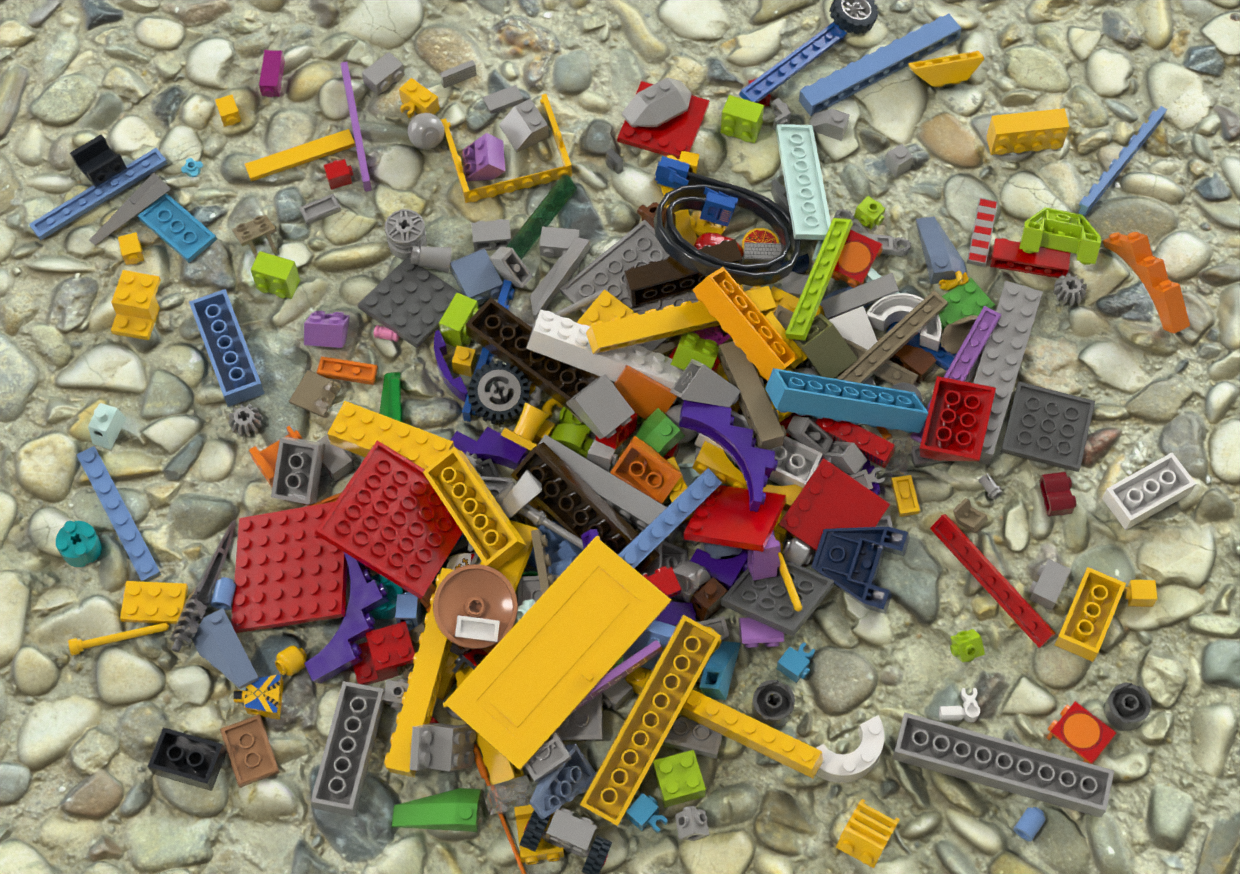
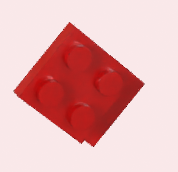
M406 621L366 632L368 642L358 644L362 651L360 656L363 661L353 667L357 682L361 685H370L399 676L397 667L413 663L415 655Z

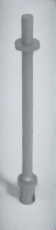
M528 503L519 510V514L533 521L534 525H543L584 550L582 539L549 520L544 511H538Z

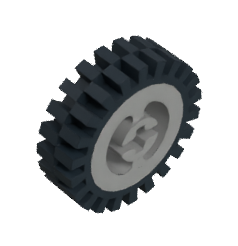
M493 361L489 365L484 364L481 369L478 368L475 371V375L472 376L469 383L468 401L471 404V409L476 411L478 417H483V421L487 422L489 420L491 424L499 422L500 425L506 421L510 423L512 419L515 418L516 420L519 417L525 402L528 403L530 387L528 386L527 378H524L522 371H518V367L514 366L513 368L510 366L511 363L508 362L506 365L502 364L503 361H498V364H494ZM495 381H501L497 382L496 387L493 384L491 386L489 393L485 392V388L488 384ZM496 388H497L498 392H502V396H501V397H500L499 393L495 394ZM508 393L513 395L509 402L498 405L501 402V398L503 402L506 400Z

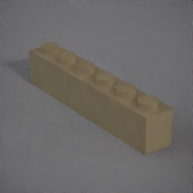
M734 341L720 344L718 358L729 383L741 391L737 401L749 428L753 429V437L756 438L755 442L758 448L769 450L783 446L786 431L784 426H781L778 421L779 416L776 409L773 410L771 406V399L764 390L763 379L758 377L757 367L748 361L746 354L734 344Z

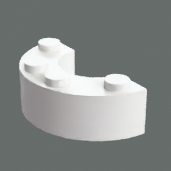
M907 293L891 294L881 298L867 312L871 326L884 331L888 325L902 320L923 298ZM939 315L920 331V345L938 351L941 340V321Z
M876 716L860 724L858 730L860 746L852 753L845 755L836 754L828 750L824 744L816 747V749L822 751L823 762L816 775L824 780L836 783L852 782L867 775L876 765L884 744V729L880 717Z

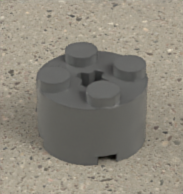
M768 680L761 683L753 695L752 714L754 718L772 728L785 725L791 719L795 705V696L792 689L777 680Z
M1129 682L1121 683L1112 690L1104 704L1105 716L1118 731L1137 729L1143 724L1150 713L1151 698L1143 687Z

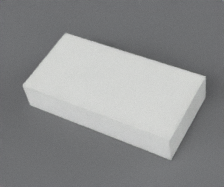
M458 615L455 637L497 642L500 621Z

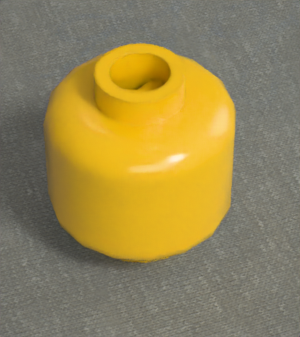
M291 645L277 654L275 666L282 675L293 676L305 668L307 655L302 648Z

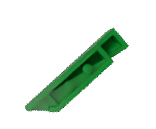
M400 372L386 373L384 375L379 414L402 422Z

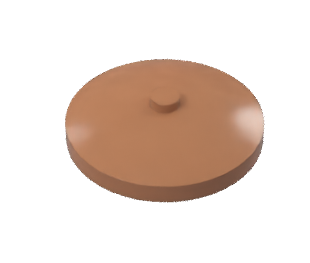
M466 565L449 573L438 586L433 600V614L439 630L452 643L468 649H482L498 643L511 630L517 616V597L511 583L499 571L485 565ZM457 616L500 621L497 642L455 637Z

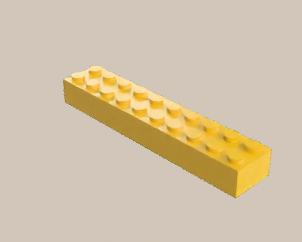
M682 615L580 801L581 806L611 823L619 825L721 635Z

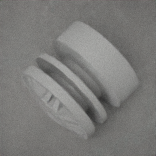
M401 209L393 212L387 218L385 233L388 247L394 256L401 259H406L407 257L411 259L413 246H427L424 221L416 211Z

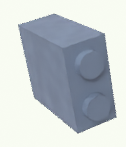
M485 248L450 262L451 272L462 294L476 300L478 306L490 298H498L503 286V282L492 261L489 260L490 258Z

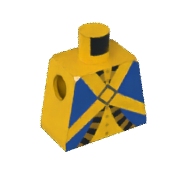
M282 676L259 677L258 681L246 686V690H234V703H244V708L248 714H260L261 717L280 720L284 686Z

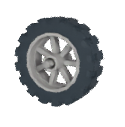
M833 0L829 10L831 12L830 17L834 19L835 25L838 24L841 30L844 29L847 33L853 32L854 34H864L867 30L870 31L878 18L879 11H877L878 6L874 3V0Z

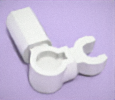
M962 688L960 695L964 701L963 708L961 706H940V721H961L962 719L970 723L977 721L980 714V708L975 700L977 689L973 688L972 695L969 696L966 694L965 688Z

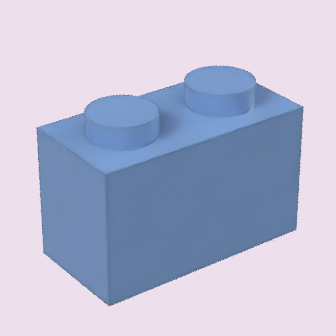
M410 592L397 594L396 621L397 623L406 621L408 631L422 623L423 609L420 600Z

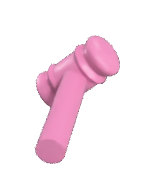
M376 325L373 334L375 338L394 340L395 342H398L400 339L395 332L384 326Z

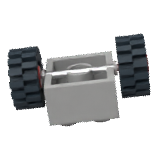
M562 808L561 811L556 809L549 828L545 831L551 815L541 819L536 811H533L524 829L520 846L535 852L541 838H543L545 842L559 848L563 847L564 850L582 858L587 856L581 872L585 874H600L608 857L612 842L596 835L590 851L587 849L597 827L593 825L594 822L585 817H581V819L574 817L573 813L567 809Z

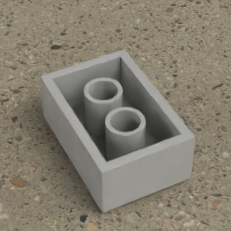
M292 437L280 438L271 497L303 504L316 503L325 444Z

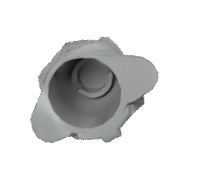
M683 561L676 565L673 571L682 590L681 594L674 597L680 599V603H690L692 596L702 587L701 585H705L711 579L705 567L692 561Z

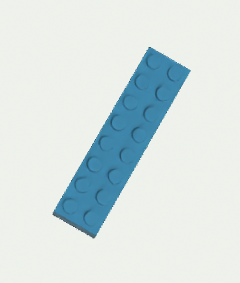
M773 368L765 388L776 410L783 413L793 412L801 416L806 414L820 419L824 417L835 421H848L853 424H867L871 427H885L889 430H903L906 433H920L928 416L926 408L915 392L775 368Z

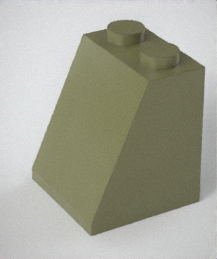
M821 313L814 318L805 341L793 339L807 357L811 366L822 377L836 379L838 374L848 369L858 360L834 324Z

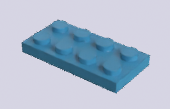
M167 193L163 194L138 215L142 223L188 263L217 240L216 235Z

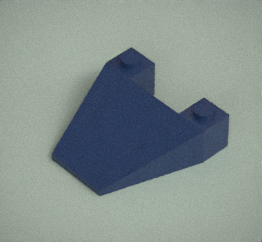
M889 526L824 529L811 567L822 576L834 580V585L866 609L886 614L892 594L888 589L874 586L884 552L904 557L910 536L906 531Z

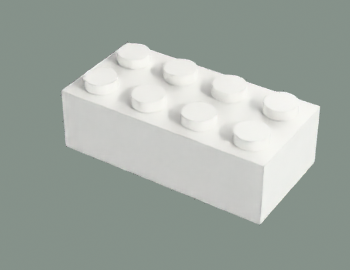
M1170 453L1107 488L1102 499L1123 528L1127 530L1191 494L1196 483L1175 455Z

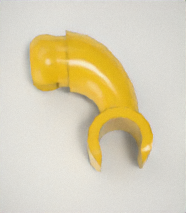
M957 271L955 273L956 279L940 280L939 288L947 291L954 289L958 285L968 283L967 273L964 272L962 274L961 271Z
M553 398L546 401L541 407L542 411L549 414L547 419L552 417L554 405L563 408V405Z

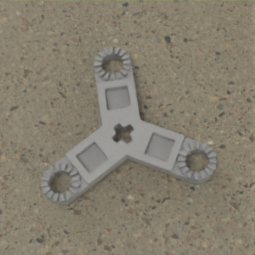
M839 209L835 213L834 218L843 216L851 219L853 224L851 230L882 243L883 251L881 254L905 256L909 253L911 243L906 238L869 234L859 220L855 219L850 210ZM897 245H903L905 248L900 249Z

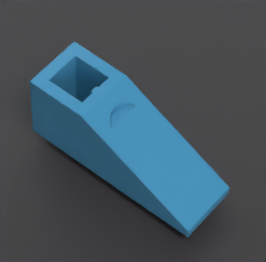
M721 641L719 648L712 654L704 668L699 686L705 696L712 699H727L740 643Z

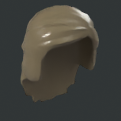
M970 315L952 324H948L941 335V346L951 354L958 353L978 316Z

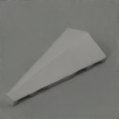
M153 172L89 241L96 245L171 188Z

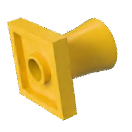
M525 402L514 431L505 427L501 435L531 451L538 445L533 440L542 424L549 417V414Z

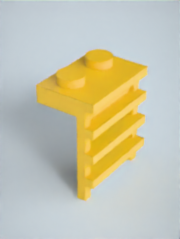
M861 799L845 826L836 848L875 868L883 849L900 819L896 817L893 820L864 804L865 800Z

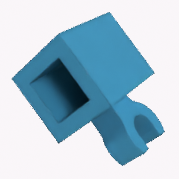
M805 642L800 645L798 651L789 647L777 662L776 669L795 683L800 678L805 679L810 672V660L808 659H811L815 653V649H812L809 653L803 651L806 647Z
M642 793L626 811V818L641 831L649 824L654 832L660 833V828L656 826V823L659 821L665 825L668 823L664 816L657 815L659 813L658 802L650 795L647 797Z

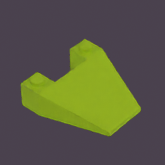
M1045 207L1025 221L1019 249H1023L1027 253L1039 252L1040 247L1074 253L1077 254V261L1090 265L1096 264L1101 245V236L1082 214Z

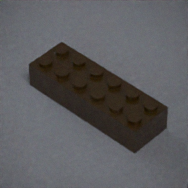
M736 239L724 240L720 244L707 245L699 249L701 252L722 261L742 264V256ZM671 256L657 262H648L643 266H633L624 271L626 289L633 308L693 291L707 277L684 267Z

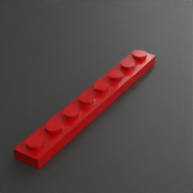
M946 514L941 515L930 527L932 532L1039 648L1043 647L1056 633Z

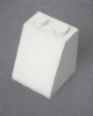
M863 306L829 320L834 324L842 337L867 350L877 342Z

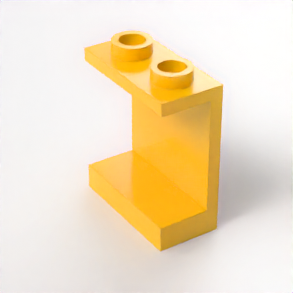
M531 805L514 807L519 844L527 822L534 811ZM555 812L550 814L551 816L549 818L545 831L548 830ZM541 838L535 852L519 845L521 862H526V865L537 864L539 860L555 862L564 857L563 847L559 848L547 843L543 838Z

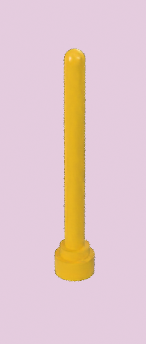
M774 537L775 540L779 541L782 552L783 544L781 542V539L779 537ZM779 552L780 567L778 568L795 611L800 612L802 604L783 555Z
M161 623L84 641L77 638L69 639L70 653L72 656L78 655L86 648L167 631L169 625Z

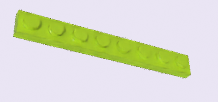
M833 218L785 332L787 339L806 340L853 225L851 219Z

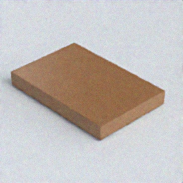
M260 714L220 729L239 788L280 773Z

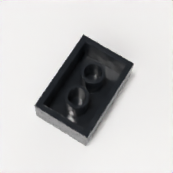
M163 727L147 767L154 775L212 791L227 751L221 743Z

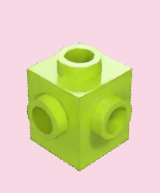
M867 196L857 206L854 217L863 226L872 230L876 225L879 226L884 221L885 217L883 215L886 208L880 202Z
M974 629L960 631L957 635L951 636V653L962 663L971 662L975 658L985 655L982 637Z

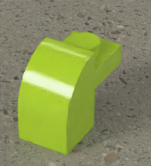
M568 423L556 425L550 436L586 459L588 450L594 441L586 435L588 431Z

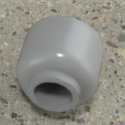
M798 538L788 539L781 552L785 560L799 566L807 565L812 558L810 546Z

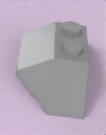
M667 77L637 93L622 112V116L631 127H658L688 111L692 93L682 81Z

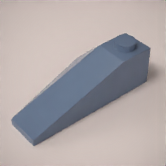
M934 216L917 218L916 225L930 283L938 284L942 279H956L955 273L957 271H961L962 274L964 272L967 273L964 260Z
M222 608L204 617L197 628L195 636L191 638L199 655L209 661L215 669L217 668L239 689L258 681L259 678L224 609Z
M576 744L566 745L567 747H565L572 759L542 778L536 786L529 803L541 819L554 813L556 809H560L566 802L574 800V797L586 792L596 774Z

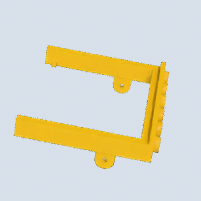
M547 94L541 95L540 103L543 105L564 166L471 190L468 188L462 162L457 154L449 129L451 123L447 122L446 118L441 119L444 126V136L465 203L476 202L480 199L495 197L504 193H512L516 190L531 188L532 186L547 184L551 181L566 179L572 176V165Z

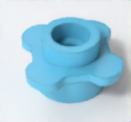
M188 158L181 171L189 177H196L200 174V168L203 167L201 161L197 162L192 158Z

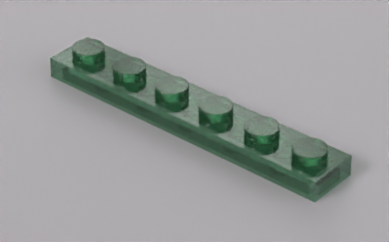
M562 175L506 246V248H513L521 260L540 237L542 226L547 227L576 191L577 187L568 175Z

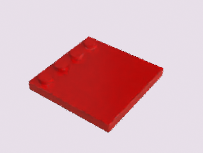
M641 81L636 94L654 84ZM691 95L688 111L658 127H631L625 120L617 137V142L664 156L672 155L680 159L681 151L691 152L710 105V100Z
M823 458L778 525L817 551L824 529L875 527L890 506V503Z
M719 485L696 508L684 531V540L763 552L785 506L786 495L763 491V493H766L764 505H760L758 512L749 510L748 489Z

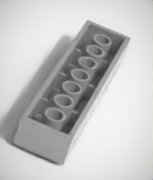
M546 434L539 442V444L544 442L629 525L632 523L637 526L638 531L642 532L667 508ZM682 522L663 541L672 544L681 530Z

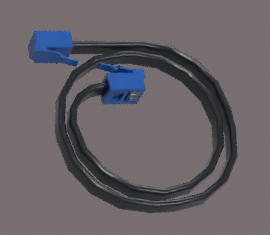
M662 156L655 172V181H657V184L674 188V190L666 193L657 206L654 216L655 237L668 255L684 267L705 276L724 267L737 284L746 286L774 284L790 275L799 256L801 241L800 239H794L791 217L786 210L768 197L743 187L689 172L690 164ZM669 205L668 208L666 209V213H665V216H664V223H665V229H664V227H663V221H662V213H663V211L665 210L666 206ZM736 206L753 212L773 228L780 238L782 252L779 256L766 263L745 265L722 261L701 252L686 241L673 224V213L688 209L701 211L700 219L728 227L732 213H734ZM792 245L791 259L788 264L781 267Z

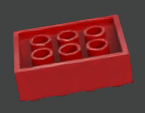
M937 376L920 444V457L938 461H980L996 387Z

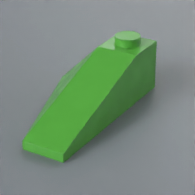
M657 408L643 422L636 437L650 445L664 457L685 435Z
M458 788L394 805L392 827L477 832L481 789Z

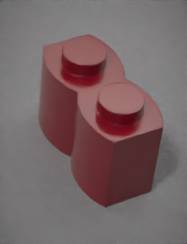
M1066 472L1043 474L1039 484L1048 517L1072 514L1077 502L1076 497L1070 491L1072 488L1071 478L1067 477Z

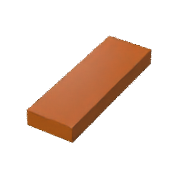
M321 356L317 374L325 378L374 385L378 366Z

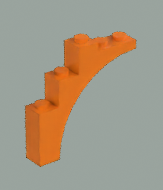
M1117 232L1110 234L1109 238L1104 239V247L1119 255L1142 281L1154 302L1163 329L1175 334L1189 327L1190 322L1180 284L1171 282L1168 279L1164 260L1152 255L1148 236L1139 232H1132L1127 236Z

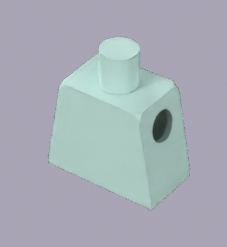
M100 403L94 410V415L88 425L94 445L112 449L126 420V417L119 409Z

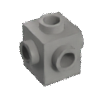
M387 680L382 701L386 705H390L392 709L401 711L403 707L402 697L404 692H407L409 686L408 680Z
M688 806L683 808L684 811L675 814L680 840L696 841L709 836L705 810L696 809L695 806Z

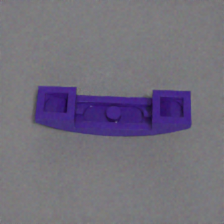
M437 330L434 335V352L439 373L450 391L465 402L468 391L461 376L453 379L443 356L448 354L447 347L440 331Z

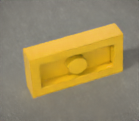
M911 475L891 478L899 517L919 514L920 508Z

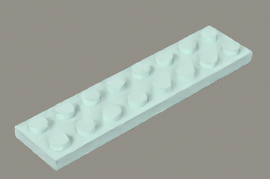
M777 124L775 131L794 239L824 240L831 221L813 126Z

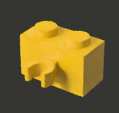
M410 78L399 88L401 102L403 103L400 110L401 113L410 110L407 112L408 118L413 117L415 112L417 114L431 113L435 115L440 110L438 96L413 78Z

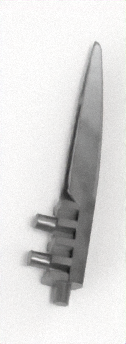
M235 520L230 523L196 588L189 595L171 634L170 639L174 642L171 650L179 653L182 646H187L191 643V638L195 636L200 625L197 622L203 618L205 610L212 599L211 593L223 567L236 525Z

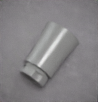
M413 246L410 264L448 273L451 247Z

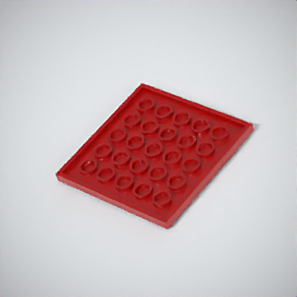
M377 440L315 534L414 596L422 599L463 532L424 475L423 471L425 469Z
M335 502L239 518L234 579L236 589L233 597L231 625L235 633L345 617L348 565L345 554L315 534Z

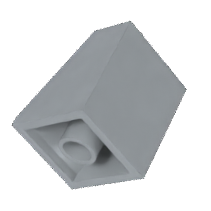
M693 359L670 390L672 394L683 400L729 408L737 402L741 392L706 365Z
M606 374L592 381L566 402L569 408L599 439L605 436L607 439L617 432L615 428L620 424L623 427L632 420L630 416L635 413Z

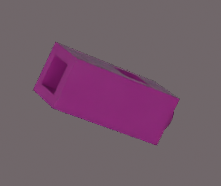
M264 50L259 81L262 96L280 97L285 65L282 51Z

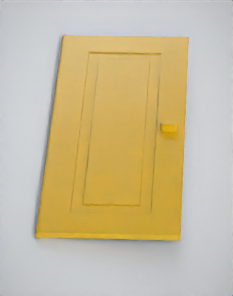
M596 536L443 703V706L449 707L517 769L521 770L669 605L671 599L605 545L599 536Z

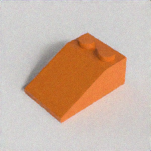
M635 435L610 471L612 475L660 504L664 502L682 476L656 450Z

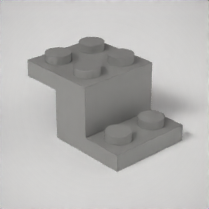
M430 723L413 726L410 770L418 771L430 768L451 772L472 767L475 758L473 752L476 739L475 730L468 724L456 726Z
M557 730L525 765L536 783L572 759L565 748L567 746Z

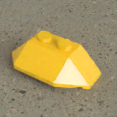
M973 51L908 64L909 68L928 84L934 87H942L944 84H959L961 81L968 80L984 61V56L979 51Z

